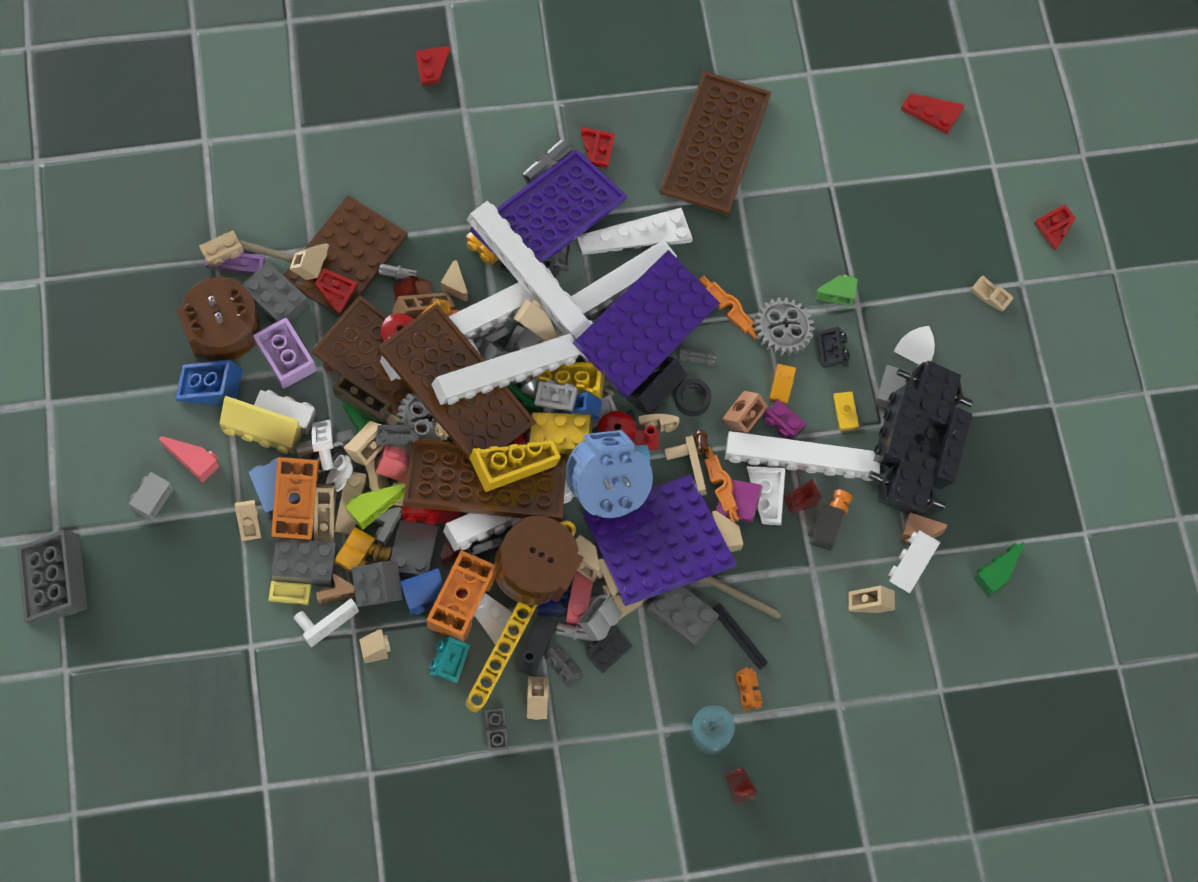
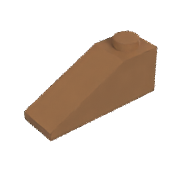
M448 292L399 296L392 313L406 314L416 319L437 299L448 301L449 309L451 310L455 308V305Z

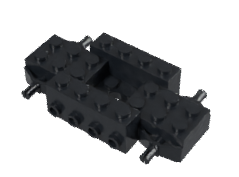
M929 360L920 363L911 372L901 368L897 370L898 373L896 375L905 378L906 385L890 394L888 398L889 406L883 416L884 424L878 434L880 437L879 442L874 448L875 456L873 461L888 468L883 474H878L872 470L868 473V478L877 481L879 502L908 515L913 513L921 516L932 506L941 510L945 508L946 502L936 499L934 487L942 489L955 483L973 415L970 412L955 407L960 403L971 407L973 400L962 395L961 375ZM915 435L920 437V445L915 442Z

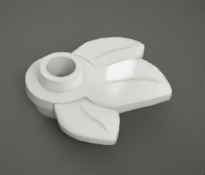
M339 455L335 459L333 468L327 477L325 484L335 483L336 492L344 488L346 480L352 475L353 466L349 456Z

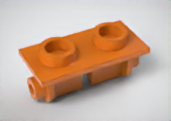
M745 667L736 673V681L741 693V703L746 712L753 707L754 709L762 708L761 704H763L760 690H753V687L759 686L756 672H754L753 668L748 669Z

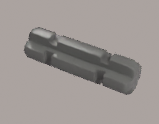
M682 349L679 353V360H689V362L700 364L707 363V365L713 366L716 361V355H706V353L695 351L688 352V350Z

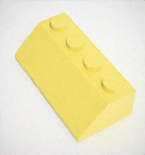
M225 396L219 423L225 434L241 436L243 440L252 442V440L259 442L261 446L270 448V446L277 448L283 454L295 453V444L299 443L302 436L298 420Z

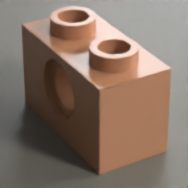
M743 391L722 419L731 431L747 434L767 409L768 405L759 393Z

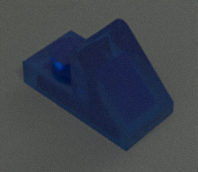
M571 587L567 588L558 603L551 599L548 603L541 604L537 608L536 613L543 616L567 617V611L560 602L563 604L570 598Z

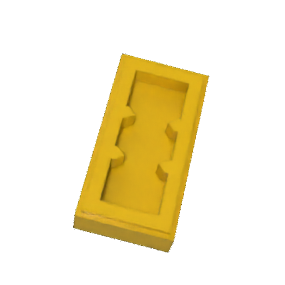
M834 393L833 400L839 431L858 429L859 423L853 393Z

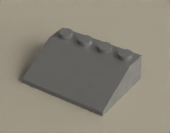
M61 530L17 547L25 623L73 615L88 609L80 534Z

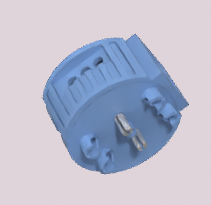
M622 430L585 434L584 442H580L575 447L566 465V481L570 491L592 515L605 518L624 516L638 509L645 502L652 487L653 474L648 460Z

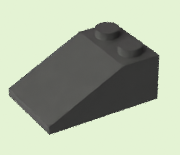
M400 520L390 561H397L400 578L410 579L431 571L439 526Z

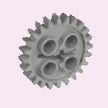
M778 297L776 302L771 299L769 304L765 302L763 307L759 308V313L756 314V320L753 325L757 326L754 332L759 333L756 337L757 339H763L761 345H768L766 350L772 347L774 354L779 350L781 356L785 351L790 356L792 351L797 354L799 349L803 351L805 345L808 346L815 328L811 327L814 321L809 320L811 314H805L807 308H800L802 303L795 305L794 299L789 303L787 297L782 302L780 297ZM774 334H778L780 338L775 337Z
M414 393L412 395L408 394L406 399L401 401L402 405L397 408L400 412L397 413L396 417L401 420L396 425H414V432L418 434V439L441 441L440 436L438 437L435 432V423L437 421ZM413 408H417L420 414L414 413ZM416 426L422 427L424 433L418 432Z

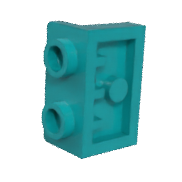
M450 636L442 638L436 646L437 654L431 661L429 675L433 677L439 676L450 682L458 683L470 645Z

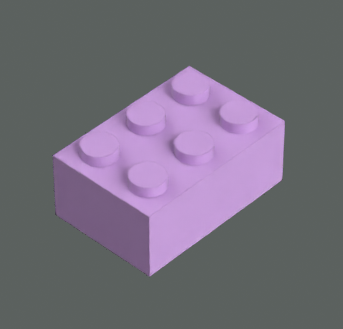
M287 317L253 335L256 346L283 389L316 372L313 359Z

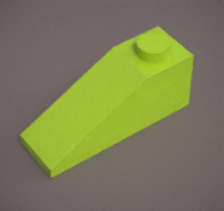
M405 484L360 494L357 498L353 497L345 507L347 513L363 530L404 497Z

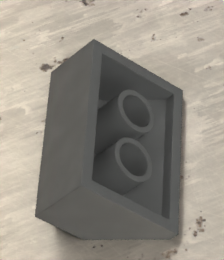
M352 429L333 434V448L330 449L333 464L339 455L349 456L344 447L354 438ZM312 440L296 443L295 446L299 459L319 460L316 484L326 482L331 469H322L319 452L313 451ZM351 458L353 472L362 473V465L354 462Z

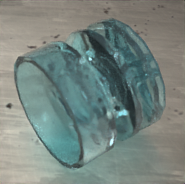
M713 705L702 708L695 715L690 728V738L693 745L699 751L706 754H717L725 750L735 731L734 719L723 707ZM715 724L716 729L714 731H711V726Z

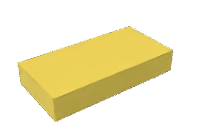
M271 581L269 601L309 605L311 584Z

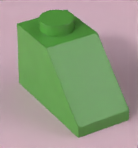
M839 275L818 288L815 299L852 306L858 279L850 275Z

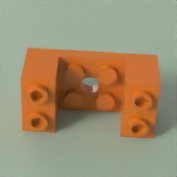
M278 457L271 537L313 539V517L319 460ZM298 493L301 498L300 502L292 504L289 501L290 494Z
M461 550L426 620L428 629L465 643L472 628V619L485 592L490 591L495 581L493 573L495 565ZM460 589L468 592V595L463 599L456 596L457 591Z

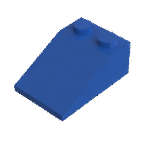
M231 360L183 365L175 399L183 402L223 406L225 396L237 399L243 370Z

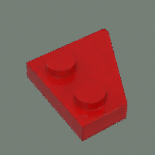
M450 46L416 51L421 85L440 82L442 71L450 54Z
M581 127L580 133L588 160L594 166L608 168L615 133Z
M1064 204L1037 219L1034 224L1055 251L1074 222L1075 216Z

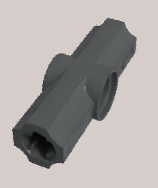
M560 140L549 151H543L537 157L535 163L523 173L525 181L530 184L572 152L569 144L565 140Z

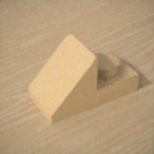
M255 500L235 503L241 541L261 538L259 514L256 510Z

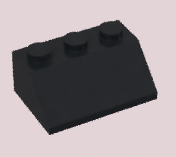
M667 357L625 399L638 410L650 414L656 410L657 406L664 399L669 397L670 393L688 375L677 359Z

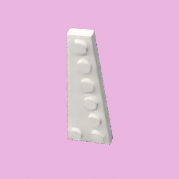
M677 208L585 233L576 239L581 254L587 255L608 251H621L625 248L633 247L634 249H639L642 246L653 247L662 240H665L669 245L690 243L693 238L682 209Z

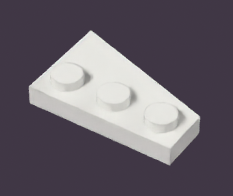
M747 466L750 482L763 486L757 506L762 524L781 525L785 468Z
M485 593L474 617L496 645L512 612ZM514 628L508 629L510 635H517V631ZM500 645L499 649L504 653L507 647Z

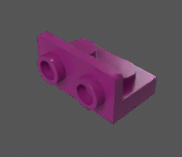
M779 399L769 409L767 408L763 414L765 423L777 429L779 435L784 439L793 440L807 425Z

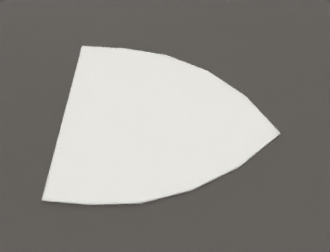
M925 326L910 331L900 340L894 352L917 364L928 360L931 361L934 355L935 343L930 327Z

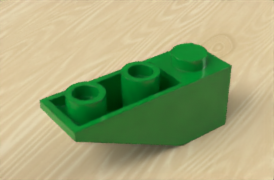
M1024 542L1018 546L1014 543L1006 550L1008 553L1003 556L1001 554L997 555L991 560L993 562L987 567L985 564L976 571L978 574L974 580L988 598L1003 588L1008 582L1025 545Z

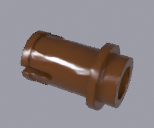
M697 430L693 435L697 453L703 455L702 448H704V452L707 454L709 452L707 444L708 434L704 430Z

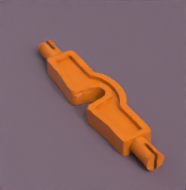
M705 275L702 276L699 282L720 302L717 306L718 309L732 306V309L727 314L728 319L743 333L748 332L756 340L759 333L754 332V322L743 311L739 300L730 294H726L716 282L711 283Z
M708 447L709 452L706 454L707 459H705L710 480L712 484L724 482L722 486L715 490V493L725 513H729L731 522H736L739 520L736 512L738 506L733 496V481L728 473L723 470L717 455L713 454L712 448Z

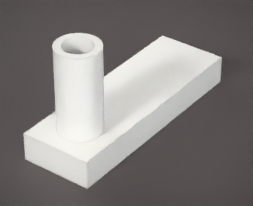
M331 419L312 423L313 451L319 452L323 470L333 468L330 451L333 448Z
M349 599L316 625L312 623L303 611L297 613L294 620L305 632L303 637L308 645L313 647L357 614L359 610L355 602Z

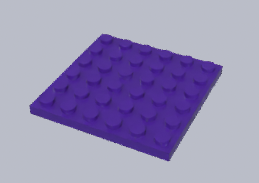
M691 475L651 488L645 502L638 509L624 516L605 518L592 515L588 511L583 512L584 519L625 606L736 567V561L701 493L698 492L697 485Z

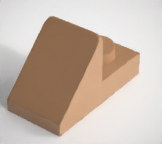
M333 573L335 588L325 587L320 589V592H316L319 605L356 597L354 586Z

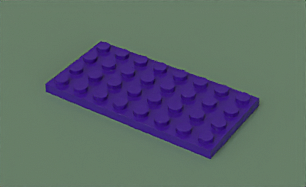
M575 149L500 205L497 210L502 219L508 221L513 232L522 238L524 245L534 252L535 258L542 263L544 259L552 258L626 200L627 195ZM471 227L470 232L497 257L475 229Z
M667 250L573 344L627 398L720 302Z

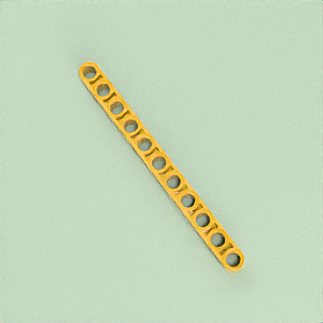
M570 521L561 522L574 536L576 531L575 525ZM517 603L466 700V707L471 712L480 711L486 704L537 605ZM517 612H524L526 614V618L522 619L518 617ZM514 628L517 631V635H510L508 629ZM499 646H506L508 648V652H501ZM490 663H497L499 670H493L490 667ZM481 680L489 681L490 687H483ZM471 698H479L481 705H474Z

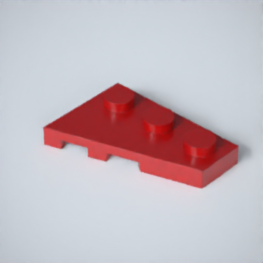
M910 93L903 103L901 110L948 135L965 105Z
M402 506L401 515L402 519L410 523L423 521L429 525L442 523L446 526L447 523L460 518L461 512Z

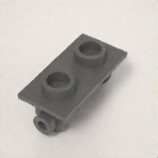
M378 425L376 445H412V443L418 441V434L414 432V425Z
M555 646L549 649L544 658L548 665L556 671L560 679L570 688L575 680L578 681L582 677V671L579 670L573 661L568 665L565 663L570 658L561 647Z

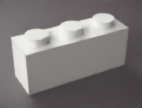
M260 390L254 406L298 420L302 433L307 435L316 417L315 408L311 404L296 402L288 396L284 398L277 396L275 392L270 390L266 392Z
M921 530L918 533L913 532L908 541L911 543L908 550L903 549L898 558L901 560L898 567L894 565L888 574L891 577V583L908 593L912 591L940 544V541Z

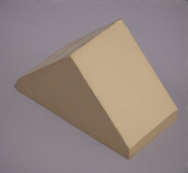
M456 260L452 262L442 279L441 290L448 292L458 299L468 301V292Z

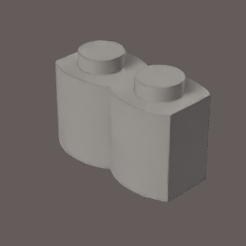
M600 595L580 617L578 623L590 640L600 641L607 636L610 627L618 623L622 612L610 595Z

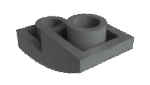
M504 708L484 710L488 751L509 749Z

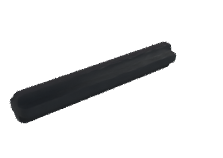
M722 604L715 605L712 609L719 614L718 619L757 668L763 669L768 664L767 660Z

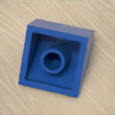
M439 569L400 582L410 614L415 613V615L421 614L427 608L432 607L443 587Z

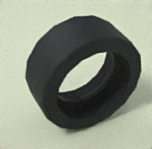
M692 378L680 383L675 394V405L681 413L694 417L705 413L709 408L711 391L705 382ZM689 388L698 389L703 393L704 401L698 407L688 406L682 401V393Z

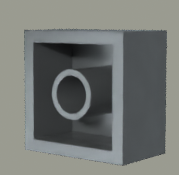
M397 561L378 562L352 568L357 607L403 600Z

